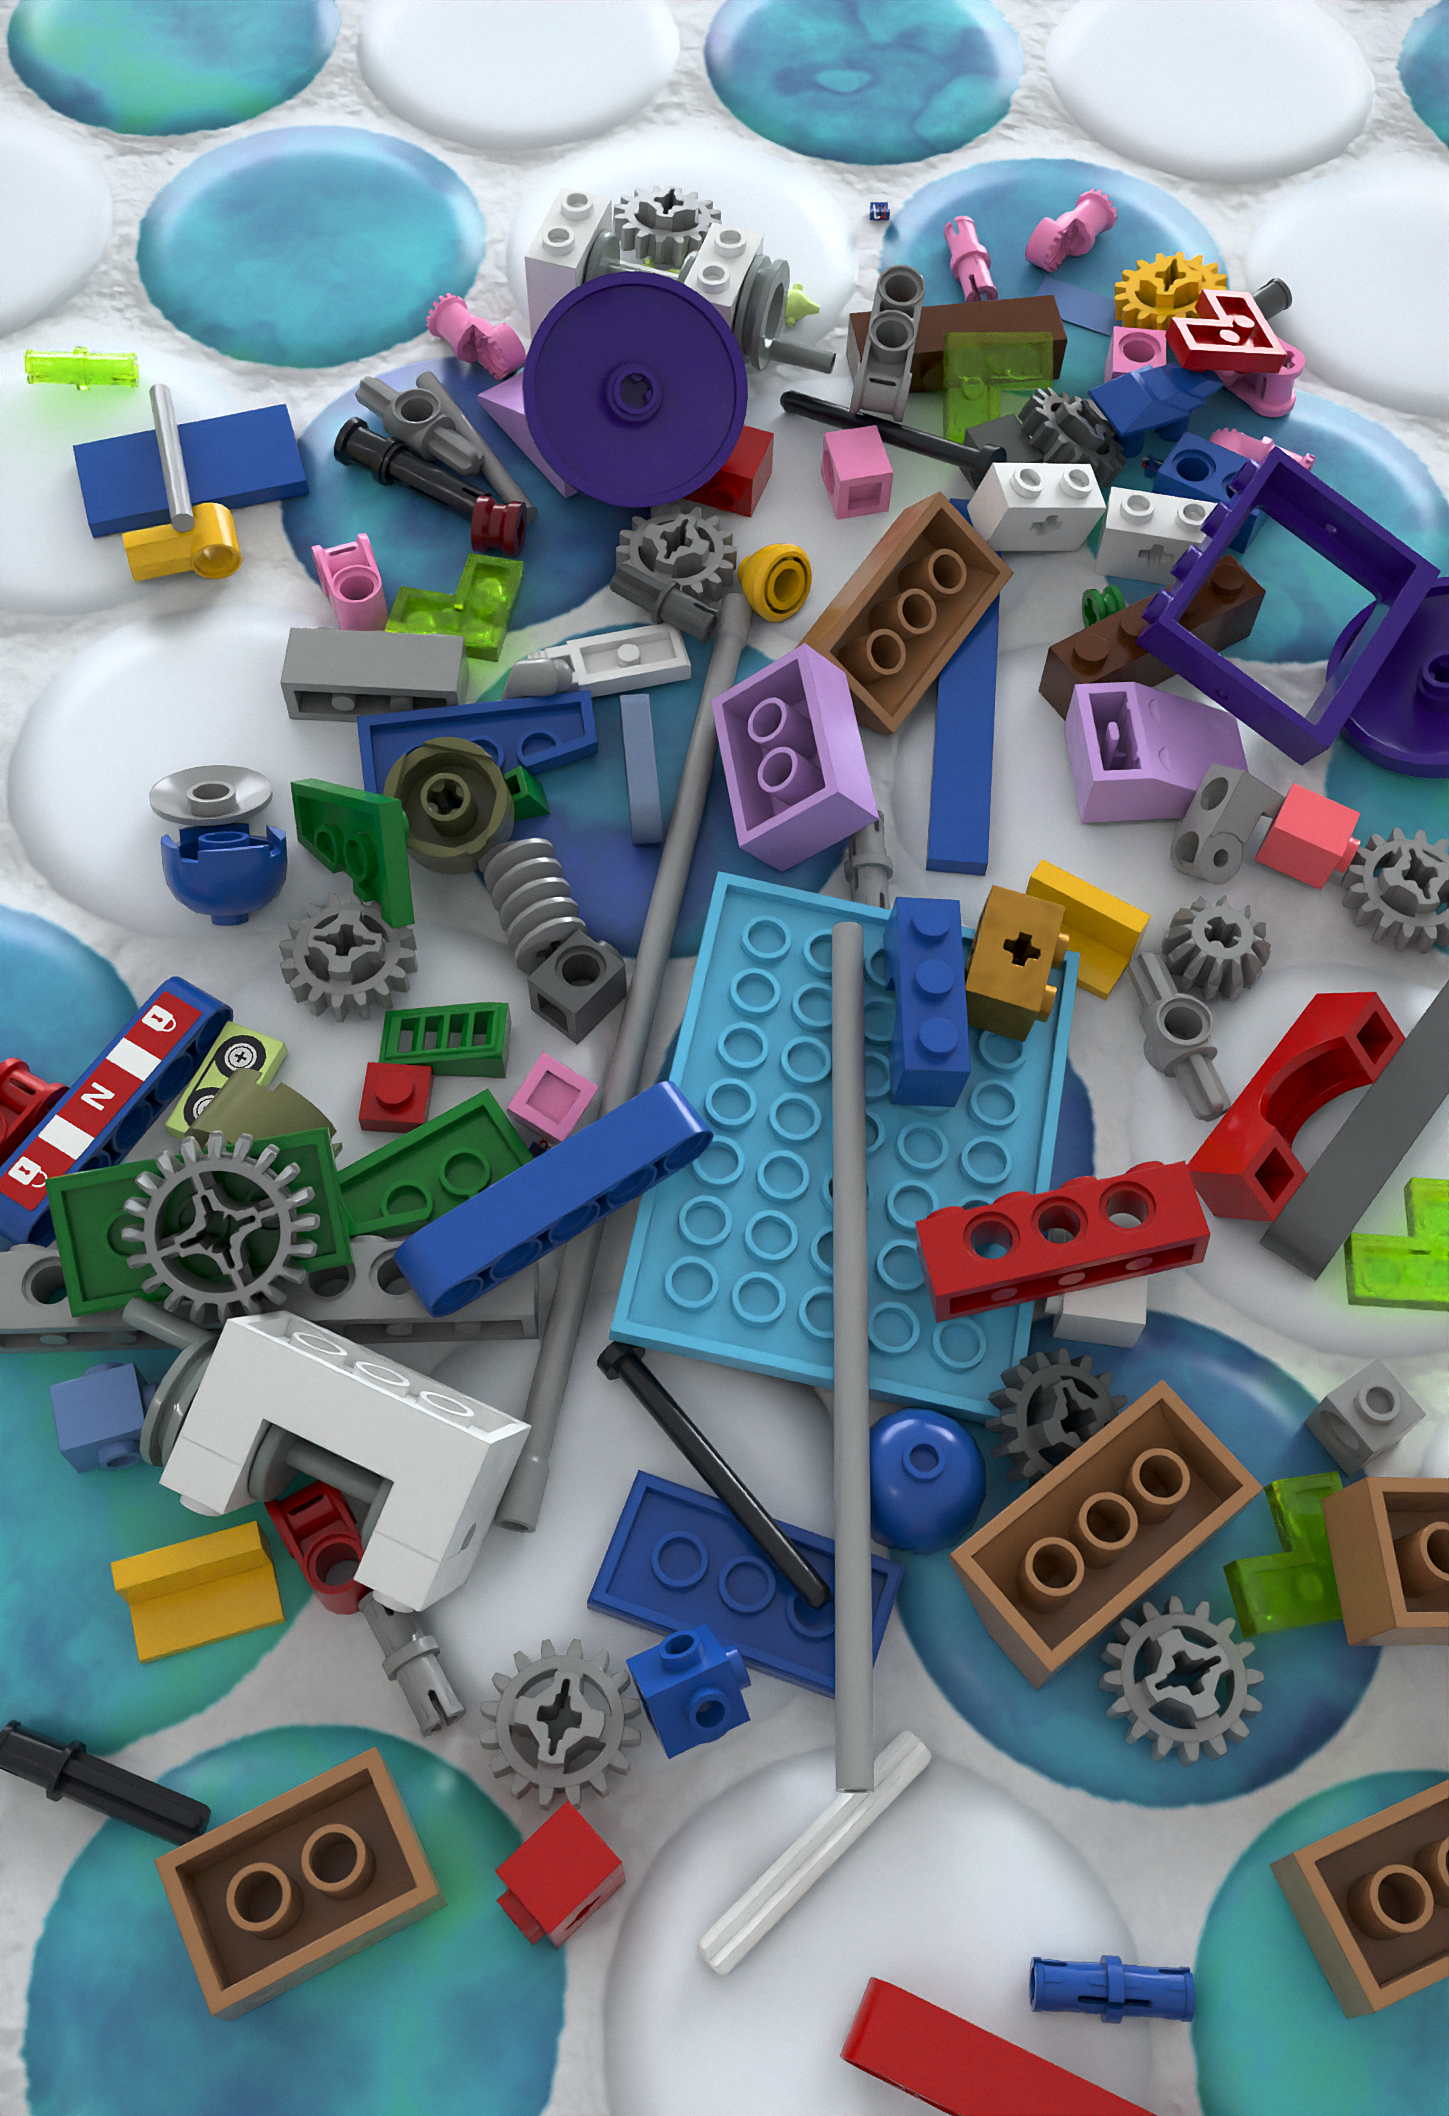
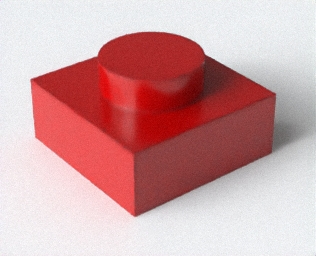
M368 1062L358 1118L361 1129L363 1131L408 1133L428 1122L434 1082L432 1067Z

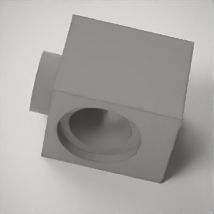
M1377 1359L1327 1394L1304 1423L1350 1478L1401 1441L1426 1416V1413L1384 1364Z

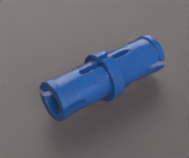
M1102 1955L1099 1963L1042 1959L1041 1957L1031 1958L1029 1998L1032 2012L1050 2011L1100 2015L1103 2023L1120 2024L1123 2016L1181 2020V2022H1192L1195 2009V1987L1190 1967L1172 1968L1122 1964L1119 1956Z

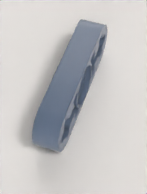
M649 694L619 695L632 845L662 843L661 807Z

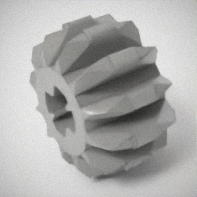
M1225 895L1217 901L1215 906H1212L1200 896L1196 902L1192 903L1190 909L1180 908L1174 914L1169 925L1170 930L1166 931L1161 947L1163 948L1162 953L1168 956L1165 964L1170 975L1183 976L1180 982L1182 992L1196 986L1202 989L1205 1002L1214 998L1217 990L1228 1000L1232 1001L1240 994L1242 988L1251 989L1252 986L1258 983L1263 973L1262 967L1266 965L1270 957L1271 944L1264 940L1266 936V923L1249 921L1251 915L1250 905L1239 910L1229 907Z

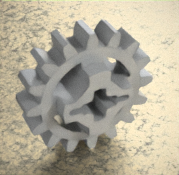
M658 185L653 186V191L650 193L637 188L634 189V197L622 195L620 204H614L613 231L617 234L619 241H621V250L631 251L635 249L636 259L641 260L651 256L655 264L658 265L670 264L671 260L676 266L682 265V259L686 258L690 252L700 250L712 223L722 225L721 211L713 209L712 200L698 201V192L693 191L684 195L682 194V188L675 186H664V190Z
M673 503L669 514H663L656 506L651 507V519L646 521L642 517L635 515L632 518V531L621 530L619 533L620 546L616 547V569L621 564H628L664 584L676 581L680 584V591L703 602V597L705 596L719 601L721 599L722 586L731 587L733 584V570L736 569L737 547L732 546L733 533L731 529L720 530V518L717 515L707 520L701 519V507H694L689 514L681 513L679 503Z
M1393 828L1387 841L1378 834L1372 835L1365 848L1358 847L1341 880V886L1348 889L1342 901L1343 907L1359 909L1353 921L1355 927L1370 924L1375 928L1371 939L1373 942L1378 943L1387 935L1394 938L1395 951L1401 953L1408 942H1415L1421 954L1428 953L1435 941L1444 948L1449 946V855L1445 852L1449 841L1443 838L1435 845L1426 843L1425 830L1420 829L1415 834L1413 840L1406 839L1400 828ZM1385 866L1379 877H1373V873L1376 870ZM1447 903V910L1436 915L1441 904Z
M333 893L328 895L329 907L322 911L311 903L305 906L309 918L306 923L290 920L288 927L292 939L282 940L279 944L284 960L280 963V968L285 983L290 986L294 1000L297 1003L308 1000L312 1015L318 1017L328 1007L333 1008L336 1021L344 1022L348 1010L357 1009L361 1018L368 1020L370 1019L371 1012L370 1005L378 1003L381 1007L390 1010L393 1008L390 992L395 990L408 993L410 990L407 973L417 972L418 970L415 955L417 947L413 930L407 929L406 926L392 929L381 918L383 907L376 900L370 906H366L353 893L350 903L341 904L339 898ZM320 979H326L329 981V983L324 982Z
M1171 1596L1164 1604L1161 1616L1149 1601L1143 1603L1136 1611L1138 1625L1127 1618H1123L1113 1630L1122 1644L1108 1643L1100 1655L1101 1659L1115 1667V1670L1103 1674L1098 1680V1689L1116 1692L1118 1698L1105 1712L1108 1719H1119L1126 1716L1132 1725L1127 1730L1124 1741L1131 1745L1143 1736H1146L1152 1740L1151 1759L1157 1762L1165 1757L1171 1748H1176L1182 1767H1190L1198 1760L1200 1746L1213 1762L1227 1753L1223 1736L1227 1740L1238 1744L1249 1735L1250 1731L1239 1717L1253 1718L1262 1710L1263 1704L1248 1695L1247 1690L1255 1688L1264 1681V1673L1254 1669H1245L1243 1662L1256 1649L1252 1642H1242L1235 1645L1229 1636L1234 1630L1236 1621L1229 1617L1218 1626L1208 1621L1210 1615L1209 1603L1204 1601L1189 1615L1184 1614L1179 1596ZM1183 1635L1197 1640L1208 1649L1186 1641ZM1143 1645L1146 1651L1142 1656L1148 1668L1145 1678L1135 1684L1134 1662L1138 1650ZM1171 1672L1176 1676L1186 1673L1191 1676L1197 1672H1203L1189 1689L1185 1685L1175 1688L1170 1685L1164 1689L1157 1690ZM1225 1677L1226 1700L1223 1710L1218 1716L1216 1711L1221 1707L1214 1694L1218 1680ZM1152 1712H1157L1176 1720L1179 1728L1162 1722Z
M550 1639L542 1641V1659L532 1663L528 1656L520 1650L514 1654L518 1674L513 1679L504 1674H494L492 1682L502 1697L500 1701L481 1702L480 1711L483 1717L491 1722H495L496 1727L479 1734L483 1749H501L502 1751L489 1765L495 1778L506 1776L512 1771L516 1774L510 1789L514 1798L520 1800L532 1787L538 1789L541 1810L549 1811L554 1802L555 1795L566 1793L567 1800L578 1810L581 1809L582 1789L591 1786L595 1793L604 1799L609 1795L604 1775L611 1769L618 1774L627 1776L631 1770L630 1762L620 1751L622 1746L635 1747L641 1744V1731L632 1726L625 1725V1721L641 1714L640 1699H621L620 1695L631 1684L630 1675L626 1670L617 1672L610 1677L606 1674L610 1662L607 1651L602 1649L589 1662L583 1659L581 1640L573 1639L568 1647L567 1654L556 1656L554 1646ZM554 1677L553 1685L534 1698L523 1696L538 1682ZM585 1681L592 1684L603 1695L610 1708L611 1716L605 1715L604 1711L590 1708L583 1697ZM568 1695L573 1722L579 1728H566L563 1739L558 1740L555 1753L548 1724L544 1723V1720L552 1721L557 1719L560 1709H564L566 1696ZM511 1732H516L520 1737L530 1738L534 1741L539 1749L537 1769L525 1762L516 1751ZM588 1749L601 1752L589 1765L575 1772L568 1773L569 1763Z

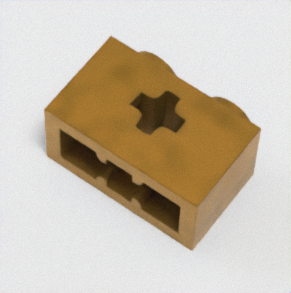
M992 885L979 916L964 971L969 1026L1025 1042L1035 1020L1046 1023L1057 991V986L1047 983L1050 968L1060 969L1070 938V934L1060 931L1065 906Z

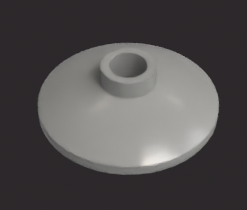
M229 765L200 766L178 771L158 781L149 793L150 806L161 818L178 824L201 827L226 825L252 817L264 810L270 804L273 797L272 785L264 775L248 768Z

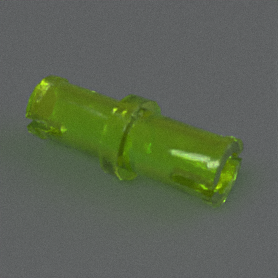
M75 346L73 352L34 351L33 349H26L25 374H31L27 375L26 378L30 385H36V383L75 384L77 390H90L91 385L131 386L136 388L139 386V363H135L138 360L136 352H89L88 347Z

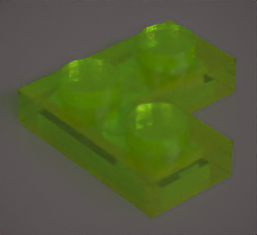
M948 332L943 335V438L963 444L967 428L1000 418V391L1046 390L1047 387L1053 388V332Z
M469 553L455 595L400 586L385 631L392 633H441L452 636H464L468 658L498 662L525 578L524 562Z
M1411 1177L1403 1188L1408 1237L1350 1233L1343 1243L1348 1305L1449 1312V1180Z
M1334 1471L1275 1480L1263 1488L1283 1552L1237 1559L1223 1566L1244 1639L1344 1622L1321 1504L1322 1499L1343 1489L1339 1473Z

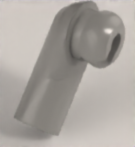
M548 657L522 659L511 668L500 700L551 696L556 691L564 692L572 683V670L567 662L563 660L553 661Z

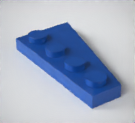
M590 690L560 693L551 696H533L357 716L364 791L383 795L387 776L394 763L405 753L408 755L413 750L423 746V742L436 737H457L479 745L496 762L503 774L521 765L528 773L534 776L598 753V739ZM459 799L452 800V804L459 802Z

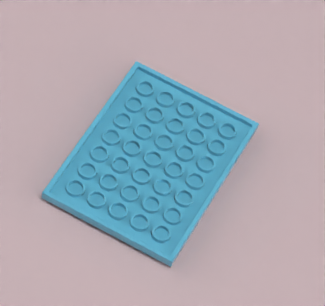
M718 871L669 1081L676 1084L714 1136L709 1147L697 1159L642 1194L609 1340L834 1390L832 927L840 922H855L863 927L869 1398L916 1409H932L947 1416L983 1424L988 1420L1000 1417V1409L995 1407L988 1400L990 1393L1006 1388L1000 1377L1001 1373L1020 1365V1359L1027 1357L1034 1301L936 1323L916 1250L915 1221L926 1219L932 1212L945 1207L959 1206L968 1210L990 1205L997 1198L1011 1192L1026 1191L1034 1195L1049 1191L1080 953L1066 950L1060 969L1050 968L1047 983L1057 986L1050 1015L1046 1023L1035 1020L1025 1042L968 1025L971 1073L955 1107L891 1105L888 1045L894 1030L896 991L885 990L883 934L892 910ZM961 926L965 971L976 929ZM994 1243L980 1245L974 1250L978 1255L987 1259H997L1008 1253L1004 1247Z

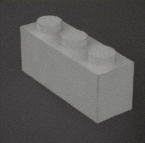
M324 627L315 629L290 628L280 681L290 719L357 722V716L463 705L466 701L469 679L464 636H452L441 633L412 634L392 633L383 630H332Z

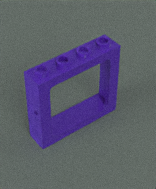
M1275 446L1258 463L1249 458L1233 477L1228 487L1235 494L1228 504L1221 500L1204 520L1199 530L1206 534V537L1198 548L1191 544L1175 563L1170 574L1176 577L1177 580L1169 592L1161 588L1146 606L1140 617L1148 623L1135 642L1302 766L1329 749L1441 570L1279 447ZM1254 509L1265 512L1372 593L1376 599L1374 611L1305 718L1178 623Z

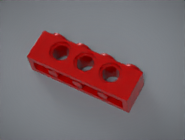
M1185 1160L1167 1165L1160 1161L1144 1162L1130 1168L1125 1174L1100 1180L1093 1176H1082L1065 1182L1059 1189L1034 1195L1026 1191L1011 1192L997 1198L990 1205L968 1210L959 1206L945 1207L932 1212L926 1219L915 1221L916 1250L936 1323L1204 1262L1211 1235ZM1125 1213L1137 1218L1141 1225L1134 1228H1122L1115 1225L1109 1217ZM1060 1228L1070 1232L1074 1239L1067 1243L1058 1244L1044 1238L1042 1233L1049 1229ZM994 1243L1004 1247L1008 1253L997 1259H987L978 1255L974 1250L980 1245Z

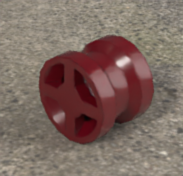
M479 496L474 507L471 523V546L473 551L485 553L494 548L502 550L505 556L519 557L526 536V503L514 500L507 505L497 504L493 497Z

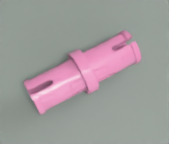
M957 216L954 219L959 233L956 235L953 224L949 221L944 227L943 235L952 255L950 268L955 279L961 283L965 302L983 301L982 294L984 292L987 301L997 300L998 293L989 273L991 260L988 251L979 243L973 220L967 216Z

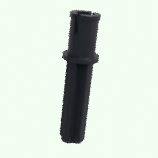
M16 1720L10 1721L0 1732V1769L45 1788L46 1798L54 1802L66 1797L179 1847L202 1836L207 1830L211 1810L206 1804L87 1754L86 1745L78 1740L66 1745L22 1726V1723Z

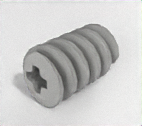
M541 838L507 841L497 844L478 860L479 870L484 874L485 885L491 893L493 906L499 913L502 929L507 932L509 947L515 953L516 965L520 970L528 974H532L577 929L587 935L585 922L577 918L579 907L572 898H569L571 888L569 883L562 878L563 868L554 859L555 849L553 844L547 839Z

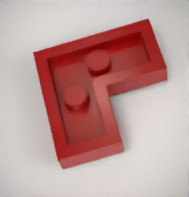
M1202 289L1195 305V310L1201 319L1172 317L1165 338L1181 367L1190 371L1223 370L1235 371L1243 375H1252L1255 372L1279 373L1287 356L1249 292Z

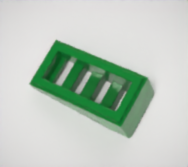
M479 1002L386 1011L378 1063L431 1066L433 1075L506 1078L512 1025L509 1003ZM401 1030L413 1031L411 1051L398 1052ZM426 1032H437L435 1049L424 1050ZM451 1033H462L460 1047L449 1048ZM475 1034H486L485 1045L474 1046Z

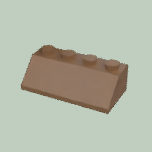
M939 491L902 511L797 647L806 643L846 673L857 723L887 736L892 735L1014 572Z
M1162 1379L953 1551L949 1556V1560L988 1634L1038 1691L1241 1515L1264 1488Z

